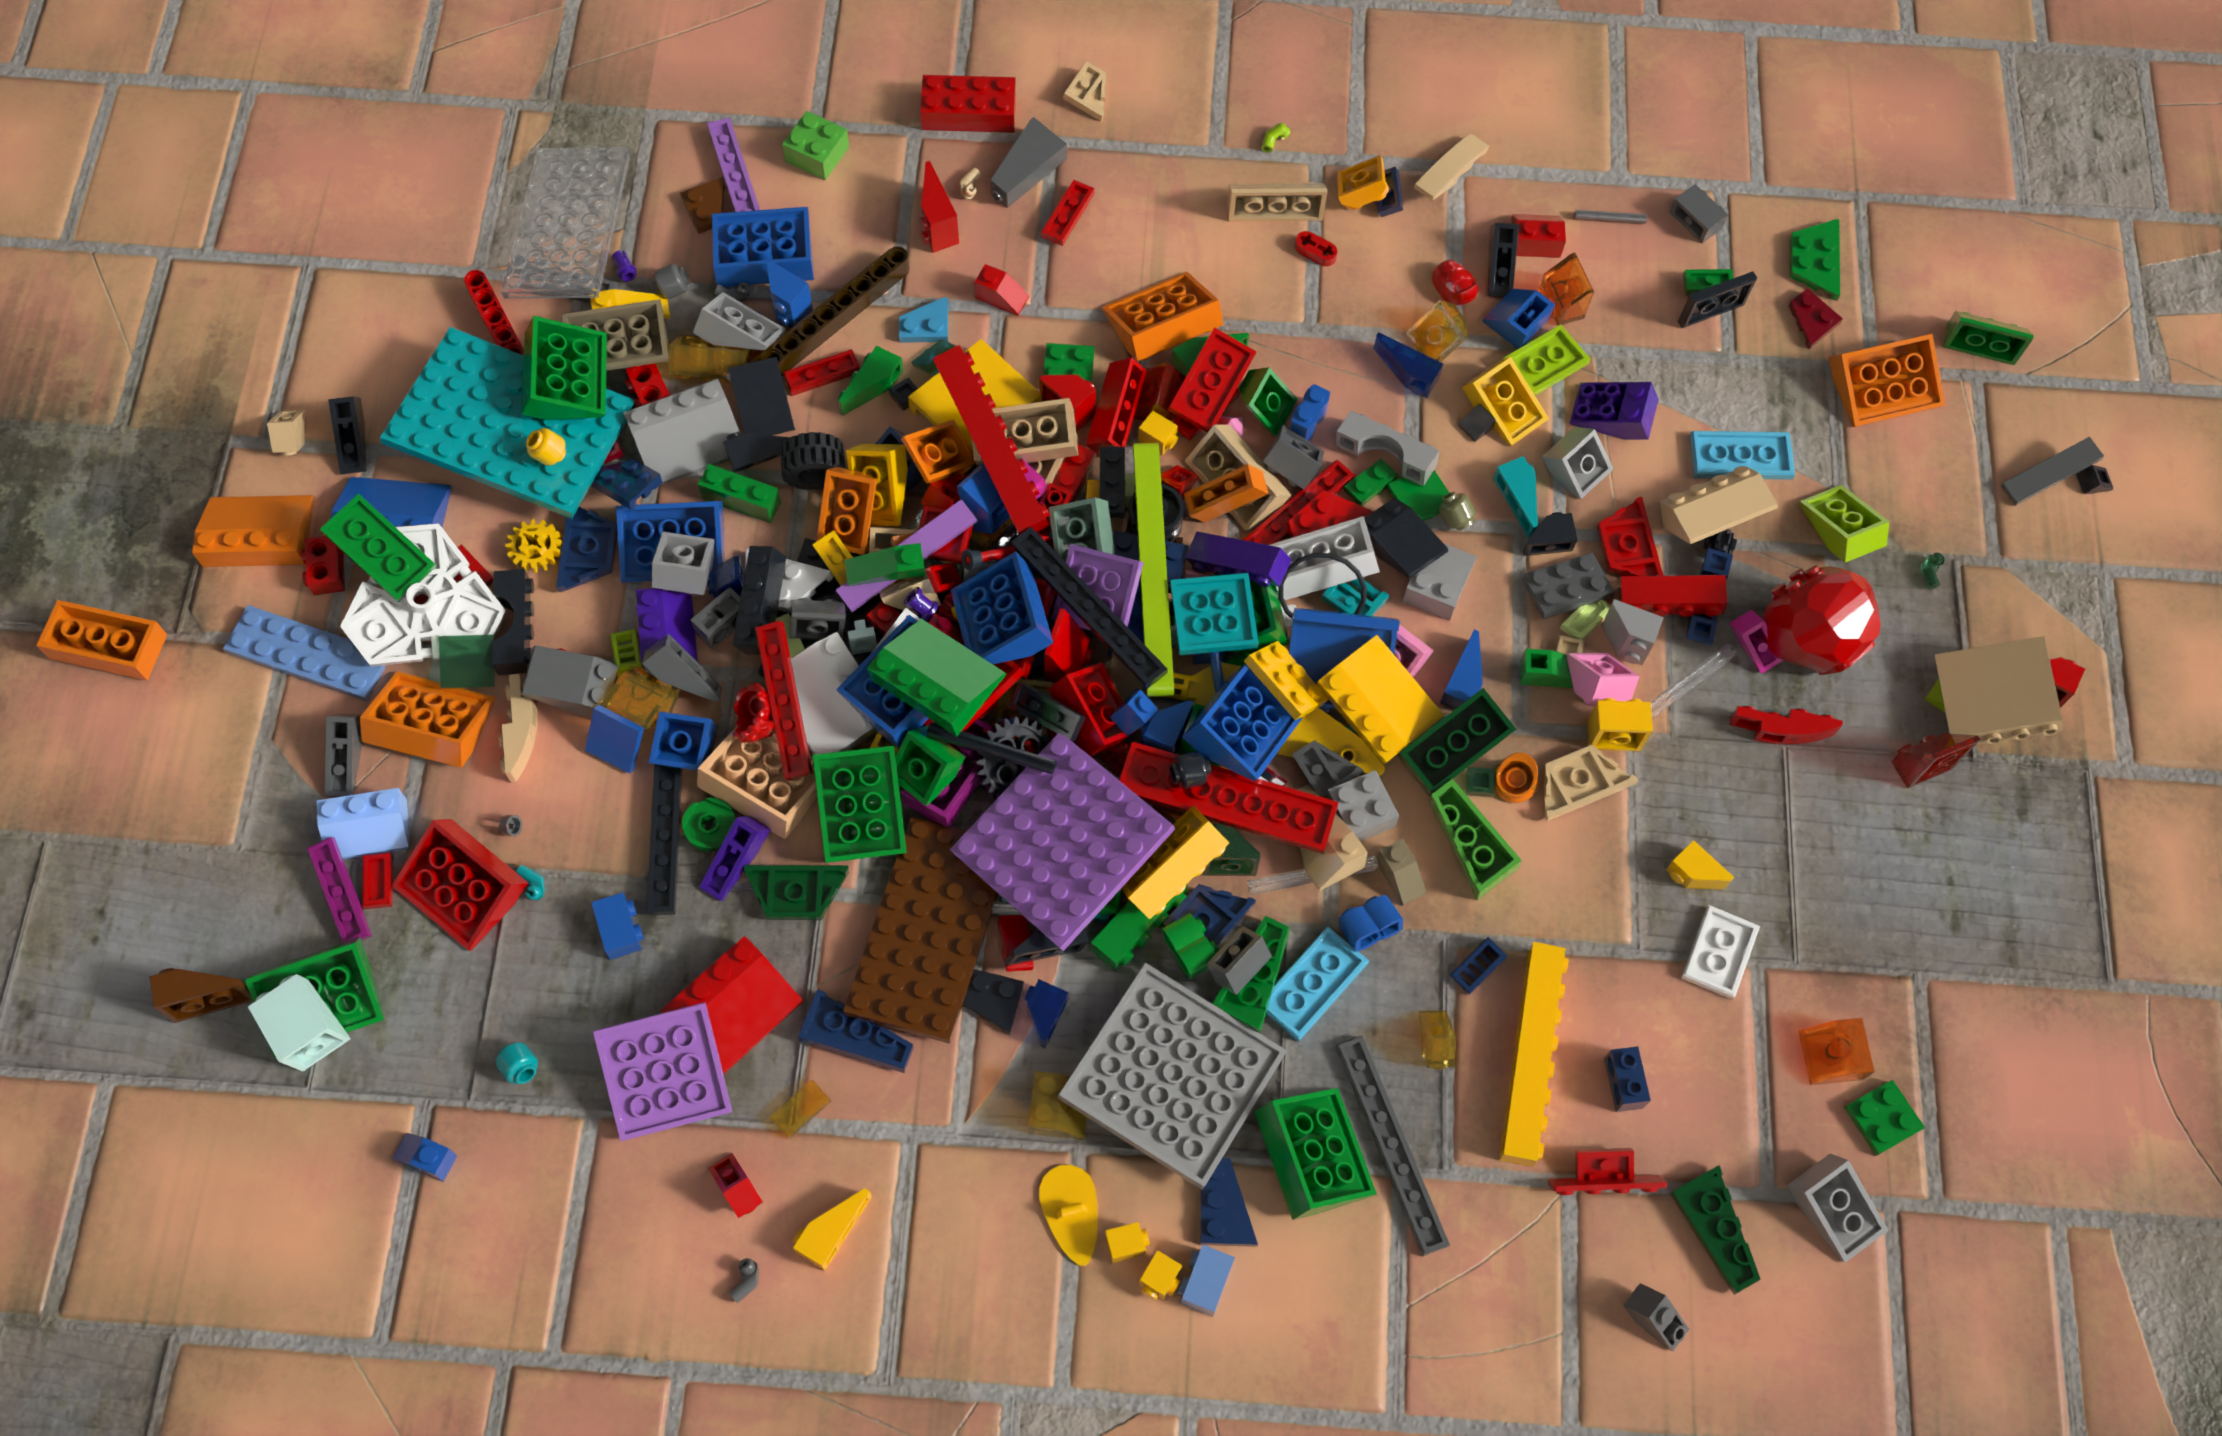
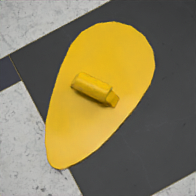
M1060 1165L1051 1169L1043 1177L1039 1187L1040 1204L1046 1221L1060 1248L1075 1264L1086 1266L1094 1253L1097 1241L1098 1214L1095 1186L1090 1175L1082 1168L1074 1165Z

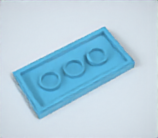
M1691 431L1690 433L1694 478H1713L1717 475L1732 472L1739 466H1747L1761 474L1763 479L1793 480L1795 477L1790 432Z
M1327 926L1276 982L1266 1015L1299 1042L1367 966L1369 960L1360 952H1355L1348 942Z

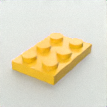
M1279 641L1250 654L1244 661L1294 720L1316 710L1328 701V697L1323 693L1322 689L1314 683L1307 675L1305 669L1293 659L1288 650Z

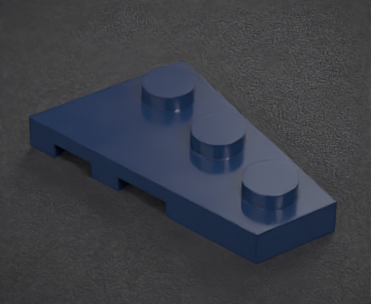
M1222 1158L1204 1189L1201 1190L1200 1245L1257 1247L1258 1242L1231 1159Z

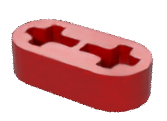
M1309 231L1300 232L1296 237L1295 250L1300 255L1321 266H1331L1335 263L1338 250L1333 243ZM1306 241L1310 242V244L1307 243L1306 245H1302V243H1306Z

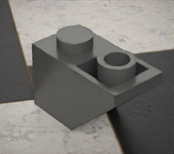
M1639 1283L1623 1305L1640 1327L1672 1352L1689 1331L1688 1326L1667 1296Z

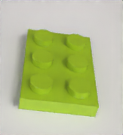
M1561 324L1503 358L1511 357L1535 396L1587 366L1591 360Z

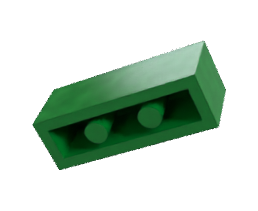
M711 464L707 465L698 483L703 500L723 501V507L769 523L772 522L781 504L778 488Z

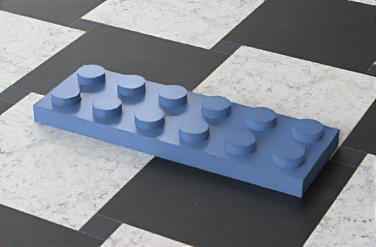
M247 605L223 648L227 654L364 701H368L386 665L370 667L350 639Z

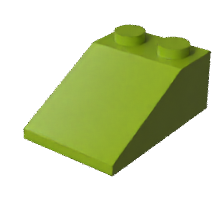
M1836 486L1800 501V507L1829 551L1844 563L1887 546L1890 521L1844 486Z

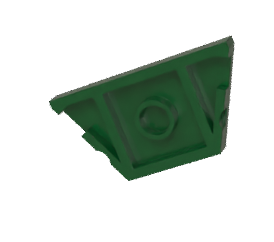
M744 865V871L767 920H822L849 874V866Z

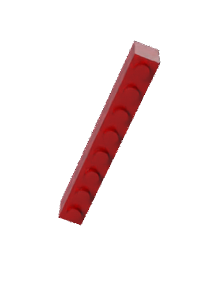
M958 345L934 357L933 360L1019 535L1030 527L1038 532L1050 526L1046 518L1051 515L1045 503L1039 504L1035 497L1040 493L1033 480L1028 482L1025 473L1029 471L1022 458L1017 460L1014 452L1018 449L1012 437L1006 438L1003 430L1007 429L1001 415L995 416L992 409L996 405L990 393L985 395L982 387L986 386L981 374L979 372L974 374L971 366L975 365V362L969 350L964 352L961 346Z

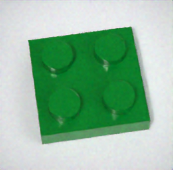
M1046 343L1043 375H1079L1084 380H1089L1092 383L1095 346Z
M1893 1079L1844 1107L1876 1156L1925 1129V1126Z

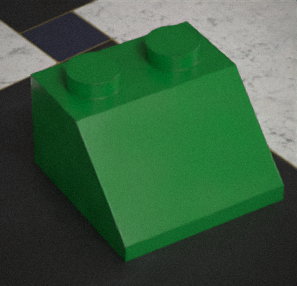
M927 726L908 731L895 757L898 784L925 806L929 805L956 777L965 759L964 755L946 741L928 736Z

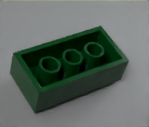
M1482 688L1404 748L1397 756L1427 795L1431 796L1517 729L1487 691Z

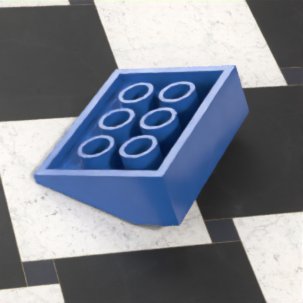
M808 207L712 214L713 269L717 285L731 287L737 286L741 282H745L748 285L769 284L766 264L769 260L803 281L814 280Z
M350 477L332 509L330 519L359 493L395 527L440 524L443 528L452 487L451 485Z
M723 501L637 505L633 510L623 505L616 506L621 583L652 581V563L663 532L714 539L713 566L709 578H724Z
M1016 551L951 589L965 647L989 663L997 664L1030 657L1053 644L1033 570Z
M911 615L836 689L856 711L898 749H900L907 732L920 728L929 718L873 682L867 667L883 647L917 622Z
M1245 664L1228 677L1182 737L1203 757L1255 782L1302 718L1294 720L1248 665Z

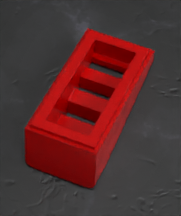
M950 562L925 569L935 593L950 592L951 589L963 583L955 563Z

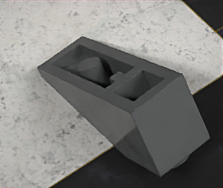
M669 634L645 651L642 664L646 672L651 676H655L663 683L714 702L720 700L722 686Z
M333 714L326 716L325 796L342 797L354 795L363 743L360 726L361 715Z

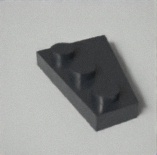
M974 969L963 1006L974 1011L981 1018L993 1023L1002 1029L1003 1032L1010 1035L1023 991L1024 981Z

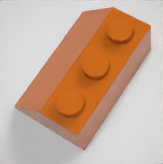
M840 467L826 470L817 541L834 530L849 552L861 555L866 554L877 482L876 478L860 471Z

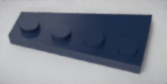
M820 989L817 990L798 1036L800 1042L905 1073L913 1051L912 1043L885 1027L881 1028L874 1023L844 1015V1003L831 999Z

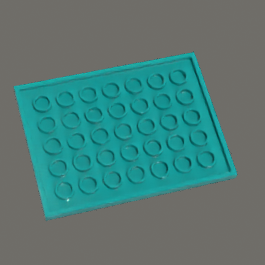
M449 327L380 436V442L572 519L626 424L624 412L634 409L635 402L634 399L606 389V415L604 417L544 420L522 415L524 356ZM546 428L564 439L566 454L560 462L546 466L529 456L526 440L534 430Z

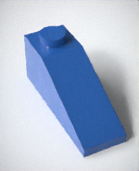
M1475 629L1440 703L1456 709L1476 694L1483 685L1479 631Z

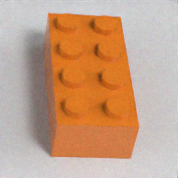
M57 600L36 646L52 660L148 681L166 640L167 633L153 620Z

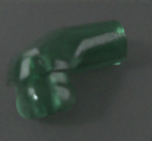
M1939 552L1927 556L1920 568L1929 590L1941 585L1936 572L1940 565L1944 564L1945 558Z

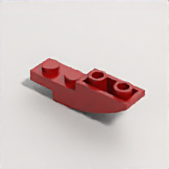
M1077 444L1078 456L1065 457L1052 483H1049L1040 503H1045L1048 511L1049 507L1071 503L1076 500L1086 481L1085 477L1096 457V452ZM1050 516L1046 518L1050 526L1038 531V533L1049 536L1052 531Z
M1737 706L1731 715L1729 725L1755 731L1754 741L1771 744H1803L1834 736L1843 725V720L1835 719L1831 715L1809 713L1807 710L1800 708L1790 709L1784 717L1777 712H1763L1751 706Z

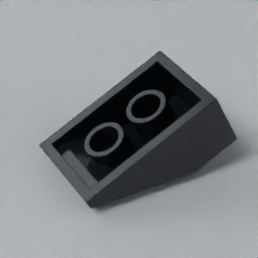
M1395 497L1364 518L1375 556L1409 579L1449 552L1448 547L1413 509Z

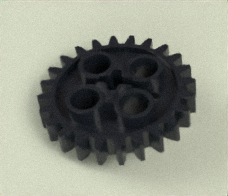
M1010 716L1009 721L1007 718H1000V725L994 722L991 723L992 732L983 730L986 736L985 739L998 743L1004 740L1006 745L1020 750H1024V743L1029 739L1031 746L1027 752L1036 755L1048 745L1047 742L1052 738L1049 734L1043 735L1046 728L1043 726L1037 727V721L1030 720L1028 722V718L1022 716L1019 720L1017 716ZM973 750V752L979 754V758L972 760V763L979 764L980 768L974 771V774L982 775L978 783L982 785L987 784L984 791L988 793L993 792L994 798H998L1026 768L1025 766ZM1005 767L1007 773L1005 778L1001 780L999 773Z

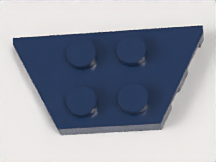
M633 459L601 467L591 486L626 508L633 510L637 507L636 500L640 496L646 499L651 494V491L663 482L660 473Z
M580 506L572 519L566 517L556 584L558 592H564L612 573L618 534L617 523L608 518H602L598 513L590 509L587 511Z
M1198 884L1163 922V927L1191 913L1194 918L1199 917L1206 929L1204 936L1208 941L1213 940L1218 946L1255 905L1256 900L1251 897L1246 899L1234 896L1231 892L1224 890L1216 891L1211 887Z

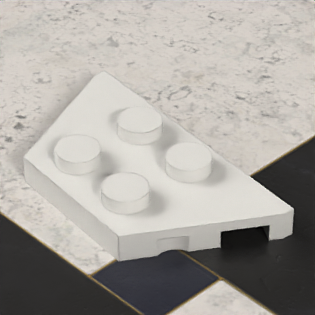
M747 548V550H746V564H747V558H748V553H749V549H748V548ZM786 559L778 610L791 613L792 600L800 598L810 599L817 593L814 590L825 580L828 582L832 580V572Z

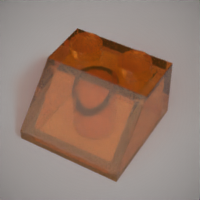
M1576 253L1568 255L1544 273L1539 285V292L1555 304L1550 317L1555 319L1557 326L1585 318L1594 290Z
M1863 1018L1834 1020L1798 1031L1810 1085L1861 1081L1875 1072Z

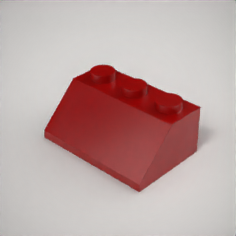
M1102 662L1067 674L1049 688L1056 701L1086 716L1076 741L1080 748L1089 756L1103 752L1139 732V729H1137L1129 736H1126L1110 718L1113 712L1123 703V700Z

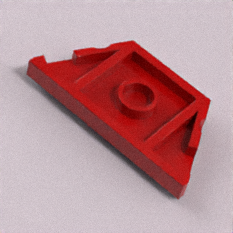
M1323 490L1286 523L1289 535L1293 538L1362 516L1365 518L1372 511Z
M1642 497L1636 498L1626 508L1622 507L1612 517H1607L1598 523L1597 531L1608 572L1620 576H1664Z

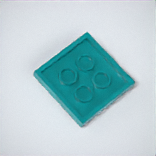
M1248 573L1170 580L1179 655L1258 648L1259 643Z

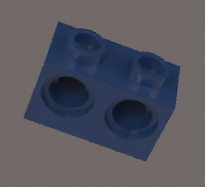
M1639 1047L1610 1050L1604 1057L1615 1111L1643 1109L1651 1099Z

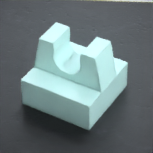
M865 620L854 621L855 630L848 631L852 655L872 652L877 646L874 627L866 628Z

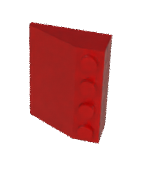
M440 819L431 822L393 882L392 887L468 951H471L515 905L528 882L452 819Z
M743 936L660 1011L663 1013L706 1002L723 1074H725L804 1001L746 936Z

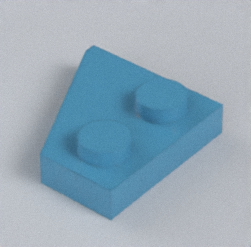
M943 297L900 316L899 342H948V297Z

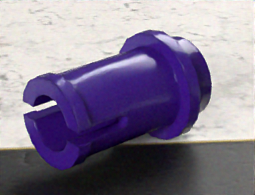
M621 250L613 253L611 258L618 269V277L625 282L633 280L636 276V268L631 265L626 252L622 251L621 253Z

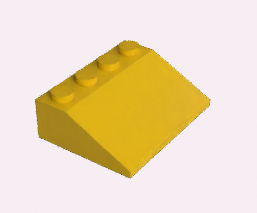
M1378 635L1374 636L1317 682V685L1322 689L1329 701L1383 765L1444 716Z

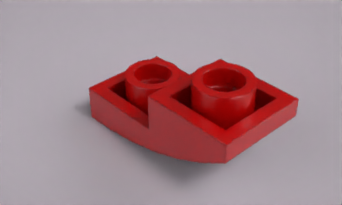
M1023 915L999 916L997 924L1003 943L1001 954L1006 972L1033 970V961L1010 966L1005 964V960L1012 951L1030 937L1027 919Z

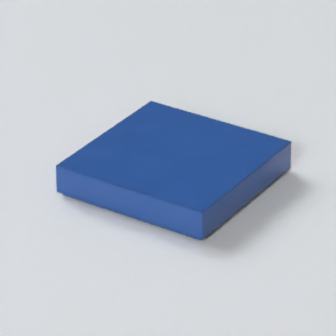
M598 705L593 709L585 751L630 774L635 769L644 728Z

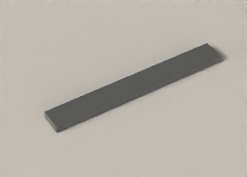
M1361 1035L1337 1044L1336 1049L1422 1257L1449 1247V1241L1363 1036Z

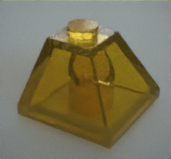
M1439 300L1405 333L1428 367L1433 370L1467 339V322L1455 304Z

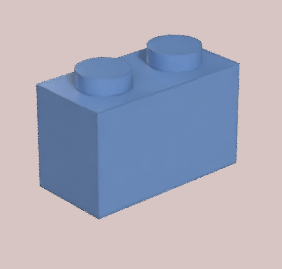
M1203 1244L1200 1252L1194 1250L1188 1267L1193 1268L1190 1279L1183 1278L1178 1294L1183 1296L1181 1304L1213 1317L1235 1257Z

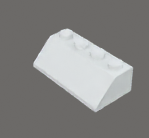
M1364 516L1270 544V546L1281 547L1291 558L1290 564L1297 558L1312 553H1332L1349 560L1360 571L1362 577L1380 572ZM1313 558L1299 563L1289 572L1284 582L1283 598L1284 600L1355 580L1357 576L1341 562L1331 558Z

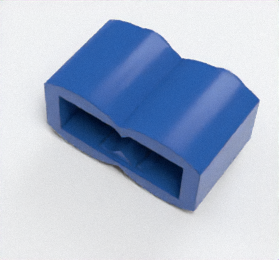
M1316 384L1310 386L1304 394L1303 403L1297 406L1293 412L1290 429L1310 441L1315 434L1317 424L1326 416L1330 391Z
M1387 895L1373 896L1363 906L1346 909L1339 917V928L1355 952L1369 948L1379 940L1387 939L1403 929V918Z

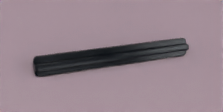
M931 722L927 729V735L1041 772L1053 774L1057 762L1055 760L963 731L956 737L934 722Z

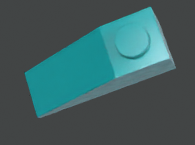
M1524 456L1498 466L1493 480L1529 538L1538 526L1536 476L1533 466L1530 463L1528 464Z

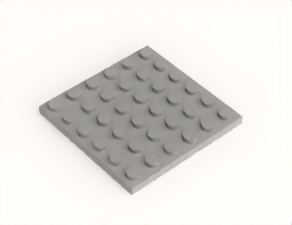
M1145 963L1058 1095V1099L1203 1190L1287 1050Z

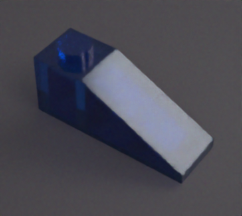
M1378 332L1373 348L1405 388L1416 395L1428 398L1441 376L1444 363Z

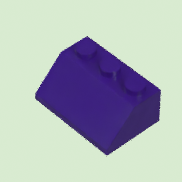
M658 588L636 590L641 661L643 662L644 653L647 649L669 634L698 662L696 634L691 623V619L694 617L692 595Z

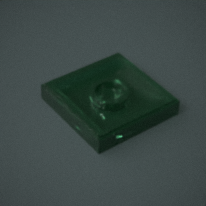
M493 634L439 636L441 689L495 687V668L492 665Z

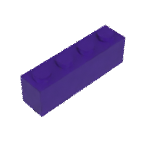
M1198 531L1185 556V559L1192 565V569L1198 573L1206 574V572H1209L1216 576L1248 573L1249 581H1253L1263 587H1269V585L1280 587L1291 562V558L1281 547Z

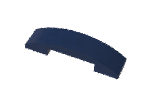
M1708 548L1700 575H1726L1727 579L1733 554ZM1705 614L1689 616L1686 639L1712 646L1718 623L1716 621L1717 616H1707Z

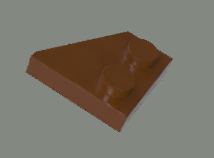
M723 177L680 192L682 201L698 234L711 230L712 214L721 213L723 209V190L725 189Z

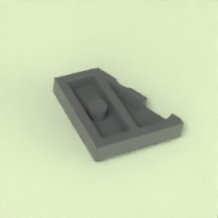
M1315 740L1292 754L1316 793L1323 798L1326 797L1328 789L1353 780L1364 773L1362 768Z

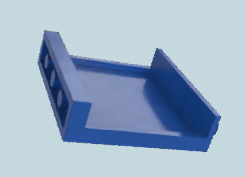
M1294 608L1289 654L1305 669L1307 675L1314 683L1317 684L1323 676L1376 635L1395 654L1400 620L1396 618ZM1328 699L1319 708L1324 712H1330V708L1335 707Z

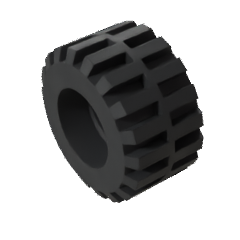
M822 432L800 433L789 437L780 447L783 481L797 489H823L827 469L834 467L845 468L843 443L831 434Z

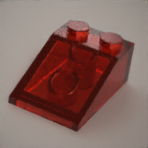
M1944 733L1935 737L1932 734L1920 740L1918 745L1912 746L1907 744L1898 749V755L1891 763L1908 789L1951 771L1981 739L1978 735Z

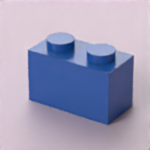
M622 892L591 902L604 949L610 960L642 950L640 941L644 940L640 924L635 925L633 916L637 915L632 899L627 900Z

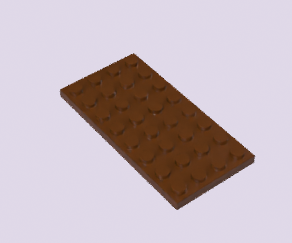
M911 816L905 832L907 853L897 855L843 1010L844 1015L948 1044L951 1043L998 897V893L950 850L967 831L950 826L946 828L941 824Z

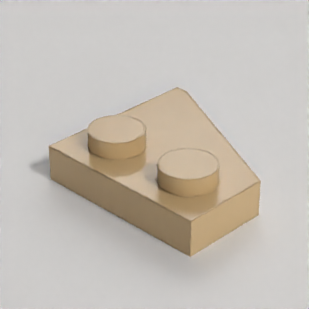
M1086 61L1065 91L1063 99L1101 121L1104 115L1106 72Z

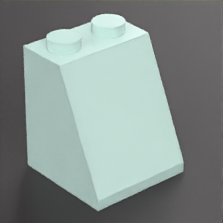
M297 974L286 977L280 982L278 987L270 992L259 995L255 1002L248 1006L278 1061L300 1071H305L350 1040L347 1032L309 980Z

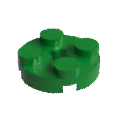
M705 798V801L695 802L687 808L682 818V827L686 839L694 848L701 851L718 852L736 816L725 801L718 798ZM714 819L716 826L713 829L705 830L706 827L703 823Z

